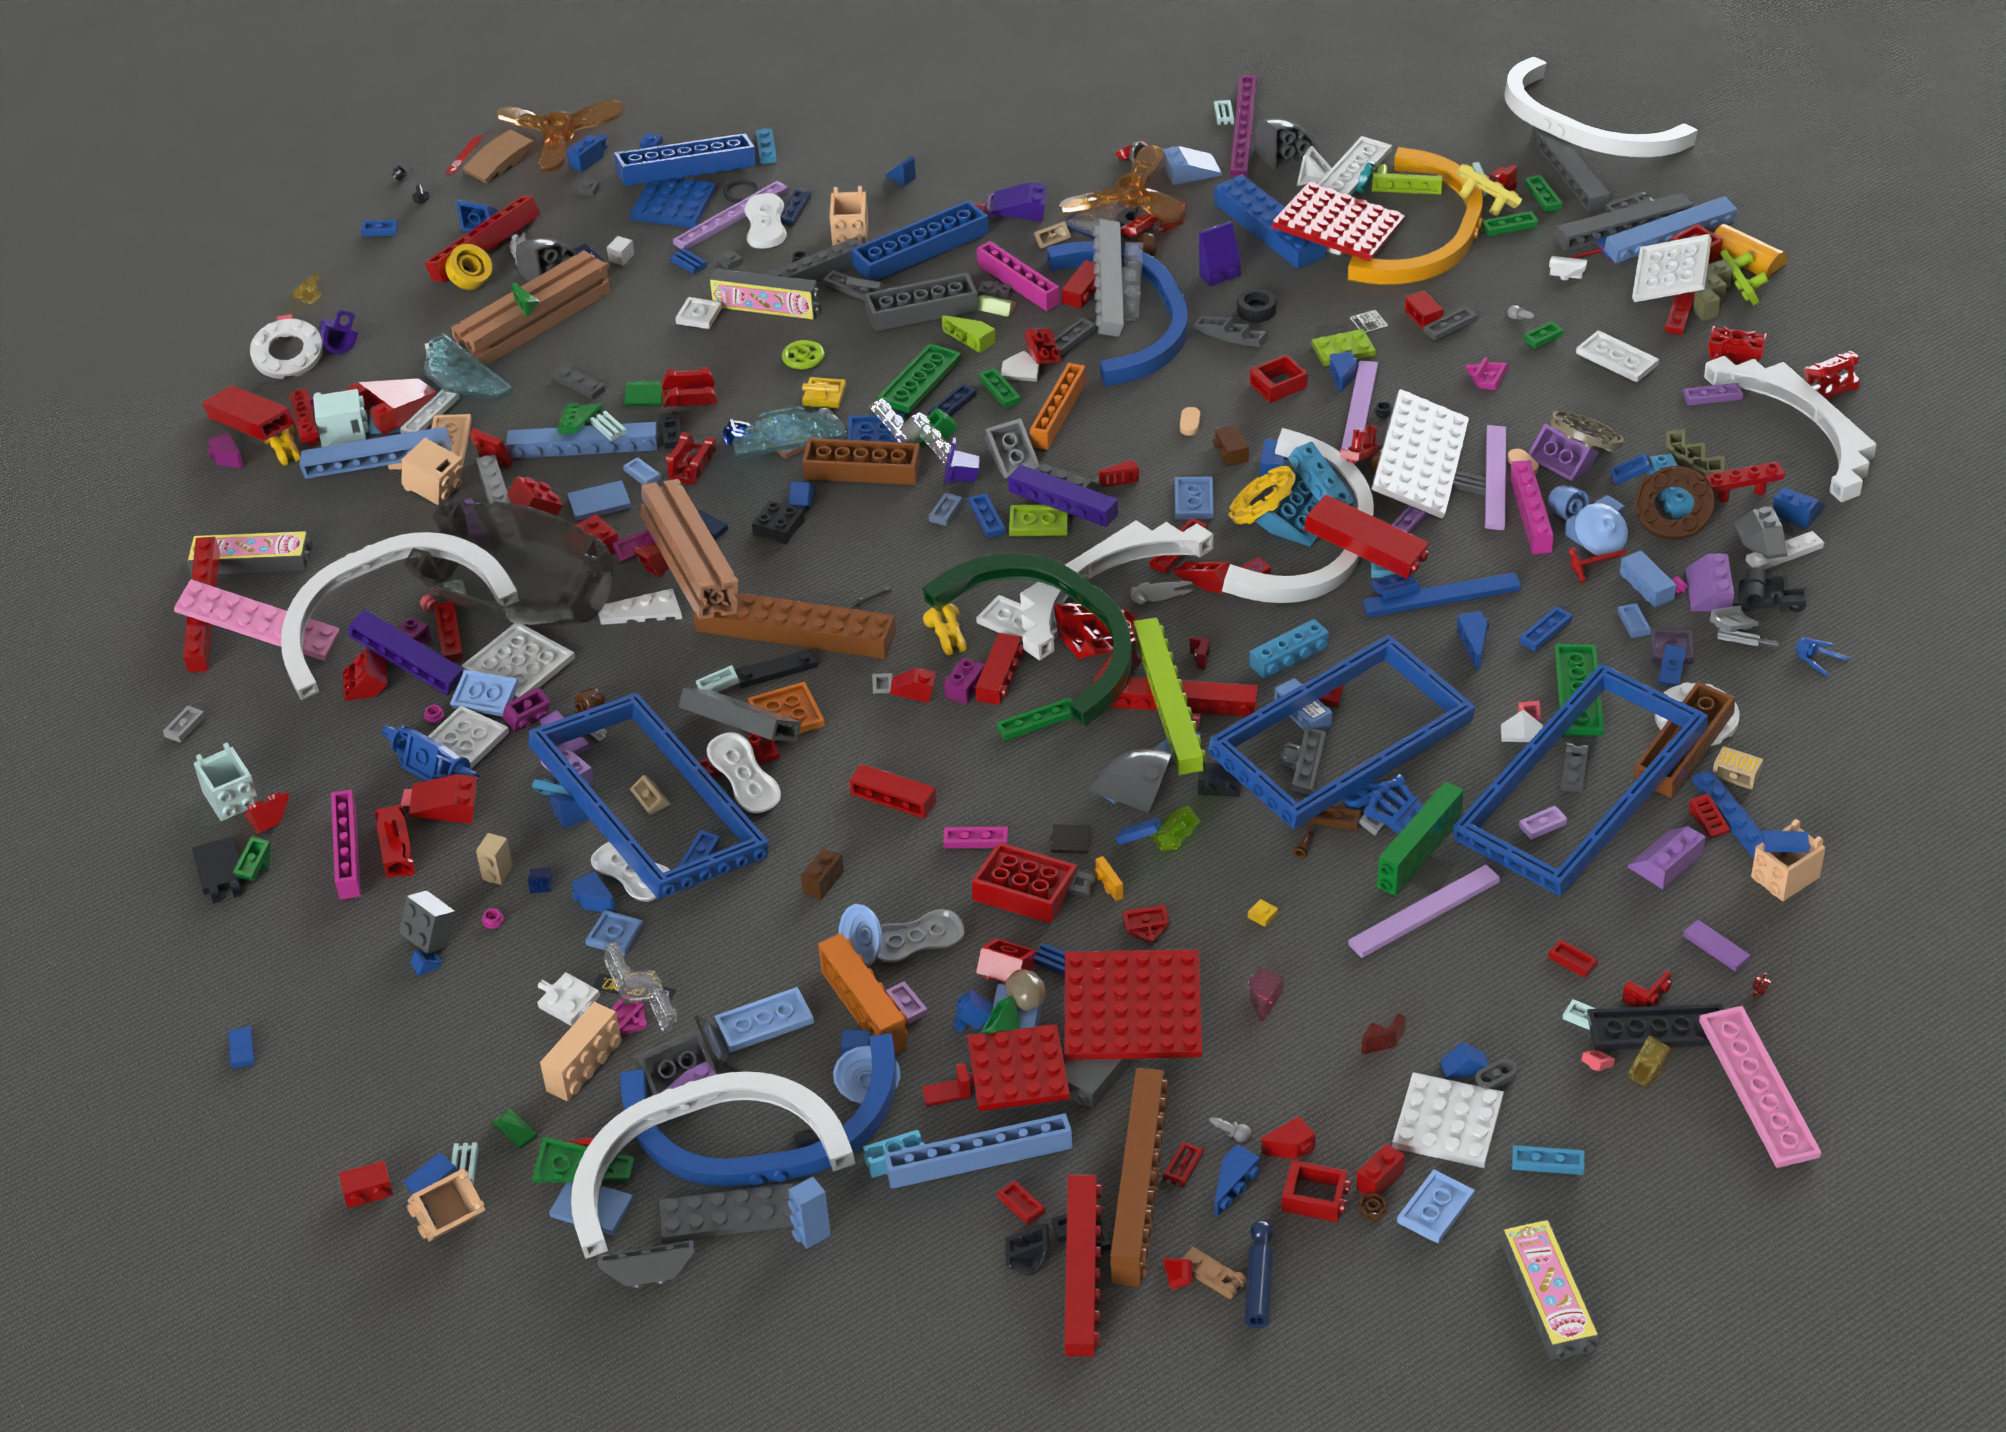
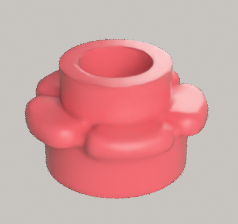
M430 593L425 594L420 600V606L426 612L435 610L434 605L438 604L437 596Z

